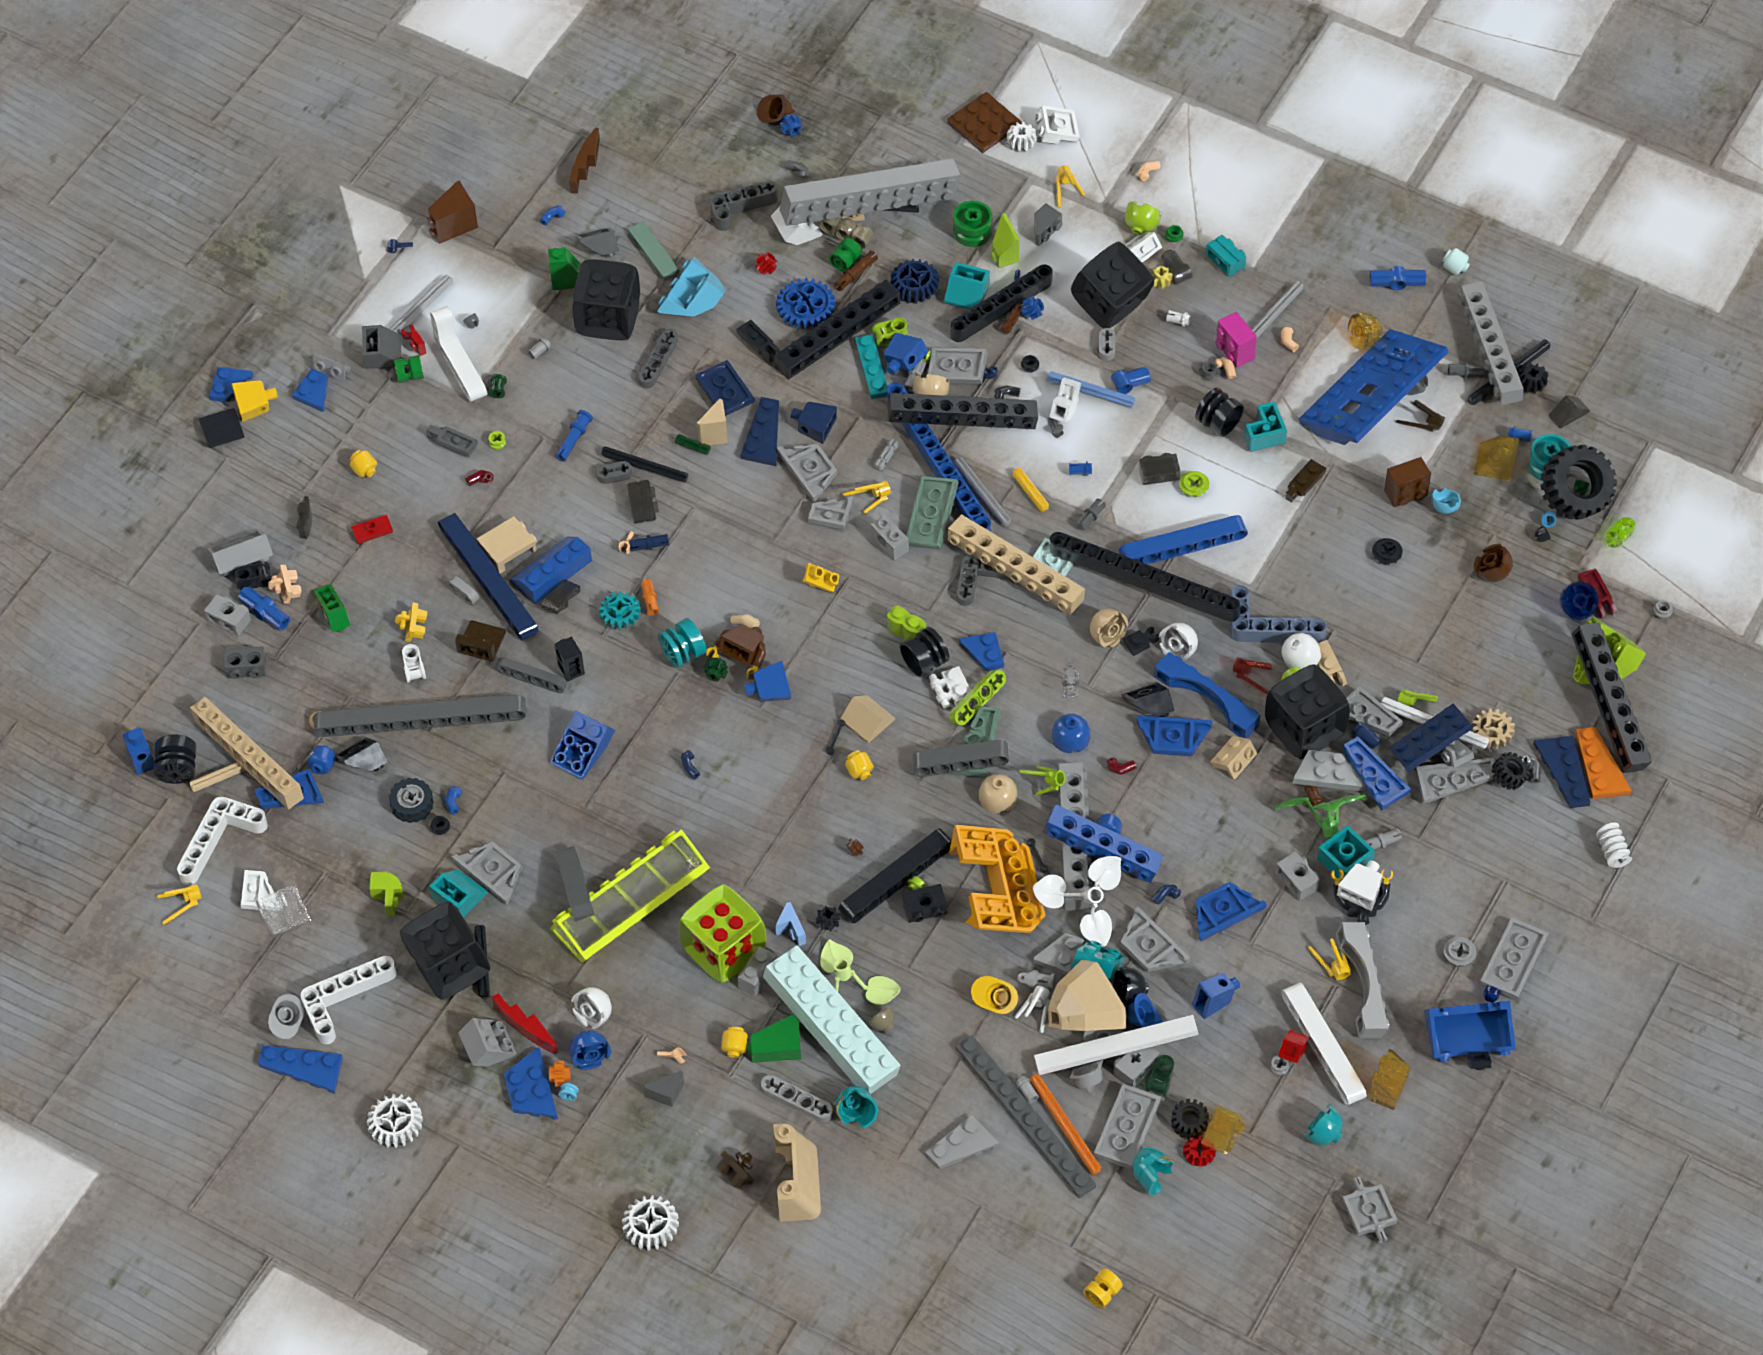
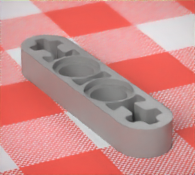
M767 1075L762 1079L761 1090L766 1096L819 1122L826 1123L832 1119L833 1109L828 1102L776 1076ZM774 1083V1087L767 1088L766 1084ZM789 1090L794 1095L791 1098H784L782 1096L783 1092ZM808 1099L811 1101V1105L809 1107H802L800 1102ZM827 1110V1113L820 1115V1111Z

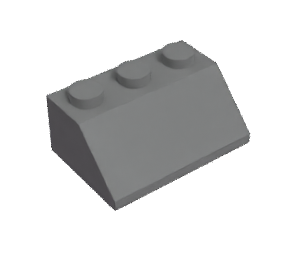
M261 529L207 549L219 575L223 574V576L232 574L234 569L238 567L252 565L251 563L255 561H267L270 559L269 556L273 555L267 536Z

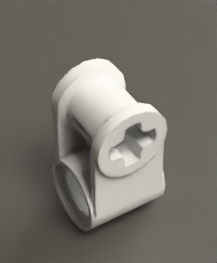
M414 644L406 645L402 650L407 683L414 679H426L419 648Z

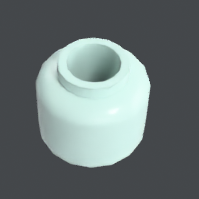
M1457 248L1449 249L1442 260L1444 262L1443 267L1454 275H1458L1460 272L1465 273L1470 265L1467 263L1469 256Z

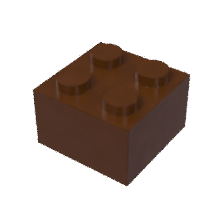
M1422 457L1387 468L1384 491L1393 507L1403 506L1411 501L1420 500L1428 496L1431 472Z

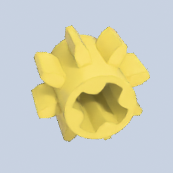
M1159 266L1156 269H1152L1153 287L1163 289L1166 286H1170L1173 274L1169 273V268Z

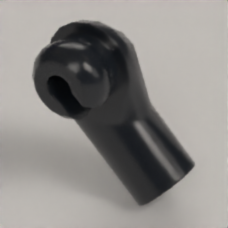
M1008 385L996 388L994 398L1004 399V394L1019 397L1021 388Z

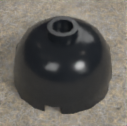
M1120 967V970L1115 972L1113 988L1117 991V995L1124 1007L1134 1002L1137 994H1147L1149 985L1138 970Z

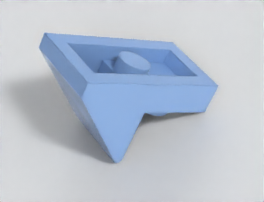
M788 902L776 923V935L789 931L791 939L796 940L798 946L806 944V935L791 902Z

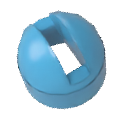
M1552 511L1544 512L1541 516L1542 524L1548 528L1553 527L1557 522L1556 515ZM1547 516H1550V522H1547Z

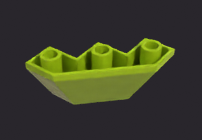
M1592 617L1586 624L1600 623L1605 633L1608 647L1611 649L1613 660L1617 665L1620 678L1622 679L1636 671L1646 652L1626 636L1597 618ZM1578 654L1573 678L1579 684H1590Z

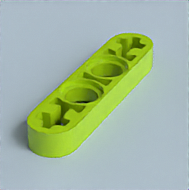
M1001 670L989 671L951 710L949 715L951 723L954 725H965L978 712L979 708L984 706L1005 684V673ZM983 686L987 688V694L985 696H982L981 694V688ZM970 699H973L975 702L972 709L969 708Z

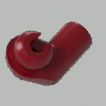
M479 470L465 478L469 486L477 482L491 483L494 475L489 471Z
M1114 757L1107 760L1109 771L1120 775L1137 769L1134 760L1124 764L1118 763Z

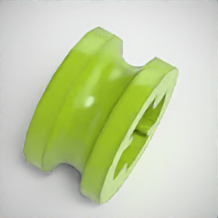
M500 431L490 433L488 438L490 447L495 450L502 449L506 445L505 435Z

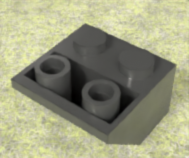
M382 325L362 326V356L365 369L395 367L394 360L402 358L401 335Z

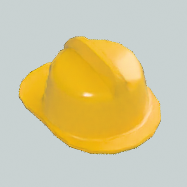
M983 976L975 980L972 985V999L982 1008L998 1014H1007L1014 1010L1017 1005V991L1008 982L991 976Z

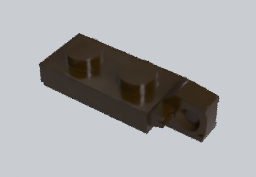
M1310 459L1287 486L1289 490L1286 492L1285 499L1292 503L1298 495L1305 496L1325 474L1326 467Z

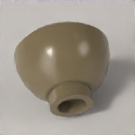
M887 1006L868 1021V1025L875 1030L887 1033L895 1027L893 1024L894 1013L892 1008Z

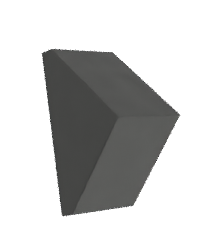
M681 1070L643 1084L645 1096L673 1107L684 1085L683 1072Z

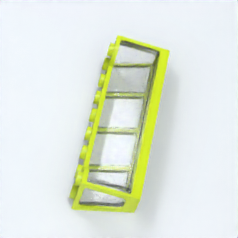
M682 830L677 833L672 831L661 841L662 845L656 848V846H653L645 852L647 854L645 858L641 860L638 857L630 863L632 867L627 871L623 868L614 875L616 879L612 882L607 880L599 886L601 890L597 893L590 892L589 896L595 915L575 921L571 908L567 909L568 913L564 910L552 920L554 924L550 927V930L581 963L710 868Z

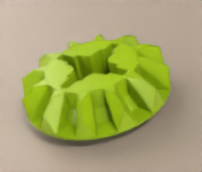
M1189 471L1180 478V489H1182L1183 494L1199 498L1201 494H1205L1209 489V479L1199 471ZM1191 483H1192V484L1198 483L1197 487H1196V486L1191 487Z

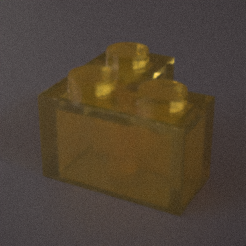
M1218 1105L1201 1143L1227 1155V1152H1231L1235 1145L1234 1137L1237 1138L1239 1134H1243L1246 1127L1245 1119L1240 1114Z

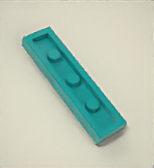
M872 334L856 337L855 343L871 399L886 397L888 386L874 336Z

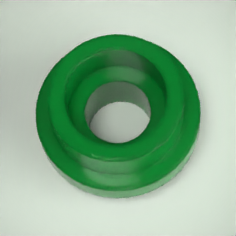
M1172 225L1166 230L1165 235L1169 241L1179 242L1183 239L1184 232L1180 226Z

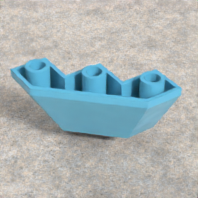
M693 257L691 261L686 260L682 266L684 271L679 278H674L670 284L671 290L666 297L663 295L657 304L659 305L657 310L659 313L694 317L714 308L726 289L712 272L698 259Z

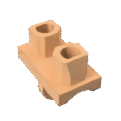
M280 565V573L277 576H272V580L268 583L271 591H275L276 594L281 593L284 604L290 603L291 598L300 597L302 591L300 585H291V583H296L297 572L296 570H287L286 565Z

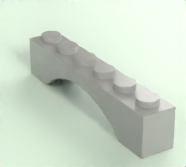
M1342 922L1336 931L1339 950L1355 966L1363 986V1005L1355 1020L1359 1039L1382 1038L1389 1029V1020L1385 1015V1002L1381 997V984L1378 983L1377 967L1373 962V949L1370 948L1369 931L1366 930L1365 922Z

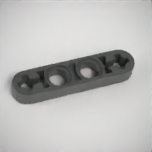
M666 329L660 335L639 373V384L642 387L651 388L655 385L678 343V334L675 330ZM660 349L667 350L665 354H659L657 351ZM655 362L660 364L657 368L650 367V364Z
M505 657L499 658L495 666L496 670L503 675L556 693H563L567 686V681L561 676Z

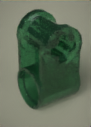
M1161 1055L1157 1058L1153 1071L1149 1076L1146 1091L1149 1092L1151 1090L1161 1093L1164 1097L1167 1096L1174 1073V1060L1172 1057ZM1166 1065L1169 1068L1165 1070L1160 1067Z

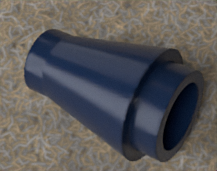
M1362 721L1351 732L1354 738L1358 736L1373 749L1381 742L1367 723L1364 724Z

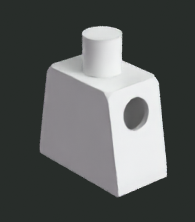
M1372 860L1368 862L1366 867L1361 864H1355L1339 883L1337 895L1372 911L1382 880V874L1377 872L1380 867L1379 864Z

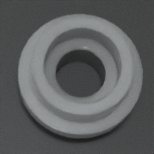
M1660 600L1654 605L1653 612L1657 617L1664 619L1672 615L1673 607L1667 600Z

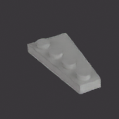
M1494 758L1470 760L1456 768L1452 767L1449 763L1416 767L1423 804L1496 779L1493 778L1495 773L1491 772L1493 769L1492 765L1495 762Z

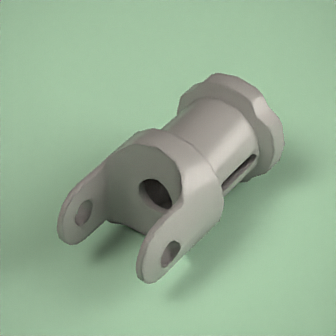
M1033 970L1031 972H1021L1018 975V981L1026 983L1030 988L1043 986L1049 991L1053 989L1054 973L1048 975L1038 973V970Z

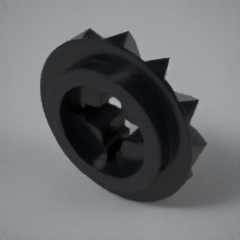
M1383 538L1375 542L1372 554L1374 559L1378 560L1380 564L1387 563L1389 566L1390 563L1396 564L1401 559L1403 549L1396 540ZM1384 550H1386L1387 552L1391 551L1390 555H1388L1387 553L1384 554Z

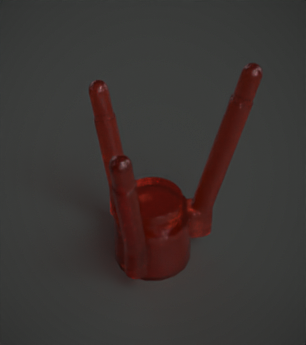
M1237 657L1233 666V672L1237 673L1236 677L1245 680L1258 690L1268 694V690L1246 677L1245 674H1249L1252 667L1272 670V664Z

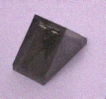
M1565 395L1550 412L1549 417L1561 429L1588 414L1590 410L1578 397Z

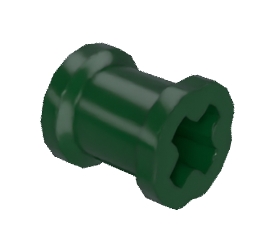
M494 374L490 379L492 384L488 393L493 398H503L505 396L504 385L507 383V378L501 374Z

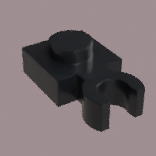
M1149 627L1145 633L1139 630L1125 637L1123 643L1132 655L1135 656L1149 649L1150 643H1156L1160 637L1159 634L1155 636L1150 635L1154 633V627Z

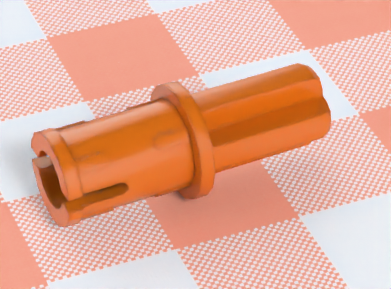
M643 579L641 582L642 599L645 601L647 614L652 616L655 613H659L656 601L657 594L654 592L652 580Z

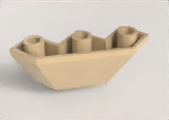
M1081 960L1057 983L1048 1006L1049 1027L1077 1031L1126 1028L1125 1007L1098 962Z

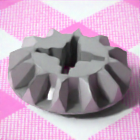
M1455 937L1445 944L1444 957L1448 959L1449 964L1453 963L1456 967L1459 965L1466 967L1467 964L1472 963L1475 959L1476 947L1467 938ZM1460 947H1462V953H1464V954H1462L1460 957H1458V956H1457L1458 949H1460Z

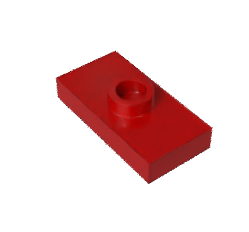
M387 514L351 526L357 544L393 533V528Z

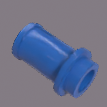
M1513 426V428L1509 427L1508 438L1511 441L1514 439L1531 441L1532 430L1518 429L1516 426Z
M1088 461L1086 463H1069V475L1086 474L1088 476V474H1092V463H1088Z

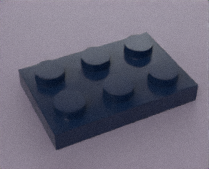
M728 360L695 375L697 382L713 405L719 399L723 400L725 416L755 402L753 395Z

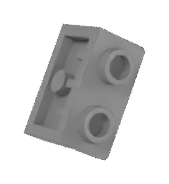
M1455 740L1436 753L1445 763H1449L1454 768L1474 759L1473 751L1459 740Z

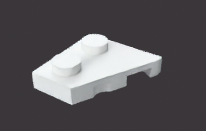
M245 870L241 908L279 912L280 904L279 902L277 903L274 891L268 883L265 872Z

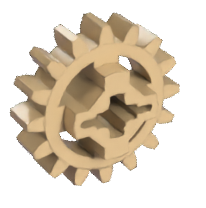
M1489 708L1488 713L1482 710L1481 716L1476 715L1472 724V732L1489 739L1487 748L1490 749L1491 745H1494L1495 749H1498L1499 744L1505 747L1506 742H1511L1512 737H1514L1515 723H1511L1512 717L1506 718V712L1500 714L1499 709L1496 712H1492V709Z

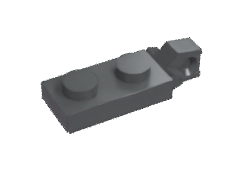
M430 425L427 429V436L433 439V442L468 458L478 445L477 439L447 426L439 429Z

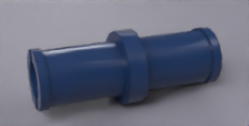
M668 534L652 537L647 535L646 538L631 539L632 552L643 549L653 550L655 547L669 546Z

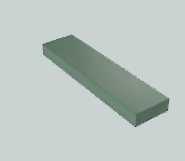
M644 221L628 228V233L663 281L679 273L678 267Z

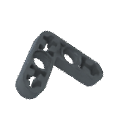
M973 555L966 556L961 565L957 588V602L963 606H968L973 602L978 576L1002 579L1011 578L997 572L996 569L986 570L984 566L988 564L982 563L981 560ZM971 578L973 582L967 584L963 582V579ZM964 590H968V596L966 598H963Z

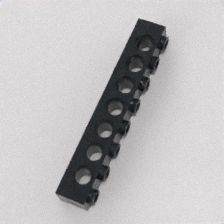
M888 280L876 284L870 291L863 293L858 299L848 303L845 308L835 312L827 320L820 322L817 327L807 331L798 340L792 341L789 346L779 350L774 355L775 368L788 380L901 304L900 292Z
M890 393L887 404L888 422L1036 429L1038 421L1037 400Z
M1600 623L1579 625L1571 635L1622 772L1642 771L1652 763L1651 755L1640 732L1637 718L1634 716L1631 708V702L1627 697L1617 665L1611 655V649L1608 647L1605 639V633Z

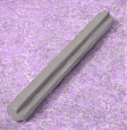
M445 275L389 329L400 334L401 329H405L453 283L452 278Z
M1295 281L1252 327L1251 330L1257 338L1303 290L1302 283Z
M962 457L955 459L954 465L1001 525L1004 527L1010 525L1011 518Z

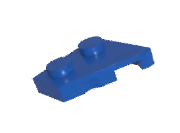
M218 367L209 394L210 400L229 402L234 397L232 383L245 382L247 379L251 380L253 372Z

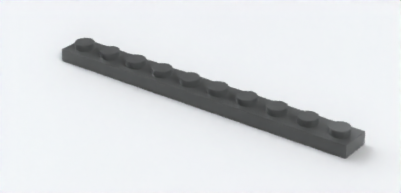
M971 1035L957 1044L956 1050L1077 1197L1080 1199L1096 1188V1183L974 1036Z

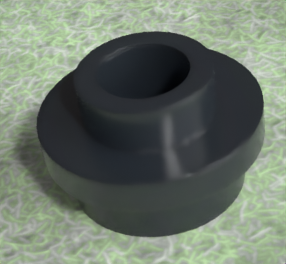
M1027 355L1021 361V368L1025 372H1035L1039 368V360L1033 355Z
M436 816L431 821V831L437 835L447 833L450 829L449 820L444 816Z

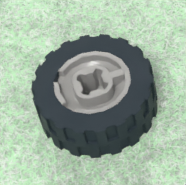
M418 778L403 779L390 790V807L397 819L408 823L419 822V820L425 819L431 813L434 800L432 791L425 781L418 780Z

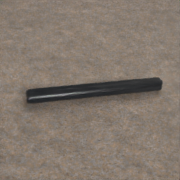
M1546 339L1542 340L1514 361L1517 372L1523 364L1528 365L1550 349V342ZM1488 381L1468 396V402L1471 405H1476L1494 391V385H1491Z

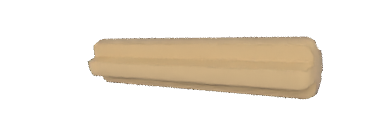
M235 762L190 781V787L193 792H196L246 770L239 762Z

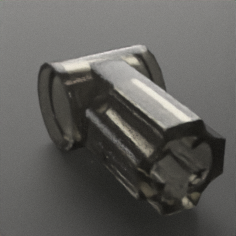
M1167 250L1161 256L1162 262L1166 268H1169V273L1173 274L1171 280L1173 284H1179L1193 277L1190 266L1187 263H1183L1175 250Z

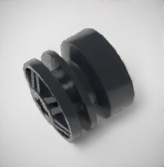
M1213 388L1200 402L1195 413V419L1206 427L1210 426V429L1220 437H1225L1239 423L1244 412V405L1234 398H1229V395L1220 388Z
M929 626L918 632L916 638L910 637L899 646L906 665L920 678L933 671V666L939 667L949 661L950 658L943 639Z
M178 734L166 735L157 739L154 754V776L158 780L170 784H182L192 780L195 776L196 742L187 736Z

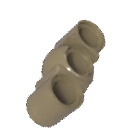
M843 217L825 219L819 224L823 232L833 236L836 233L837 237L841 240L846 237L851 238L859 244L861 249L866 247L873 236V231L870 227L860 223L856 225L855 221L850 218L843 219Z

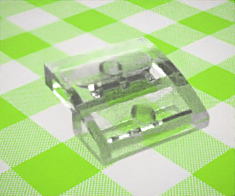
M295 885L278 890L275 894L257 899L255 902L271 938L311 921Z

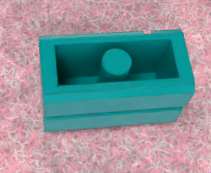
M1221 234L1215 240L1207 243L1206 255L1229 277L1245 268L1246 254L1243 250H1238L1230 238L1227 239Z

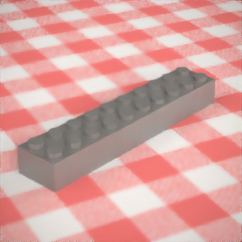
M947 159L784 186L779 210L786 226L900 208L905 205L949 200L955 197L960 173L954 159Z

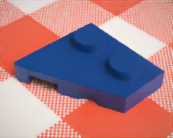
M311 369L292 394L293 399L324 412L328 376Z
M996 632L960 638V646L962 648L965 647L970 652V656L978 661L985 671L1004 668V661Z

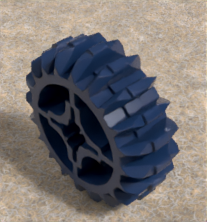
M912 259L910 262L905 260L904 264L899 262L898 267H894L891 274L890 283L900 292L902 301L907 299L909 303L915 301L917 304L919 300L924 302L925 298L930 299L931 295H935L939 287L937 269H934L933 264L929 265L927 261L922 262L921 259L918 261Z

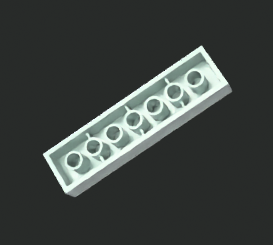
M798 945L766 966L763 978L855 1086H861L872 1094L897 1076L901 1066Z

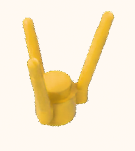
M1068 165L1060 166L1057 169L1058 176L1055 177L1058 207H1061V182L1063 184L1071 183V185H1075L1082 196L1085 195L1074 174H1072Z
M885 480L877 484L857 487L853 491L845 492L842 495L849 496L872 490L874 497H879L880 499L863 510L865 514L881 502L888 500L887 495L891 494V489Z
M197 884L157 895L159 899L182 894L185 902H190L162 921L163 925L189 908L198 905L197 900L202 898Z
M1333 938L1330 939V943L1337 960L1332 962L1331 968L1311 946L1308 947L1314 957L1326 969L1330 978L1335 977L1336 980H1342L1351 974L1347 957L1341 952V959Z

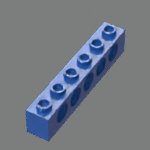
M1055 804L1043 829V833L1066 843L1068 846L1075 847L1087 855H1092L1098 859L1107 856L1120 857V866L1123 872H1128L1140 880L1149 883L1155 877L1164 856Z

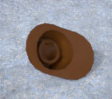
M781 94L765 96L757 107V116L760 121L765 123L781 122L785 115L795 113L791 103Z

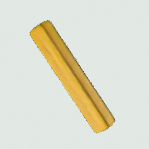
M1019 467L1014 469L1013 477L1041 512L1048 510L1049 503L1024 471Z

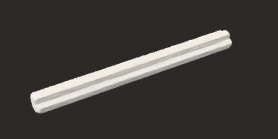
M1384 697L1381 701V704L1391 712L1420 724L1434 717L1387 697ZM1471 731L1458 738L1482 749H1485L1489 743L1488 738Z

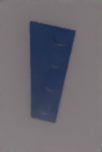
M761 397L740 454L741 459L776 467L779 400Z
M1573 735L1534 740V747L1540 752L1541 759L1548 766L1552 778L1559 785V790L1569 807L1590 806V798Z

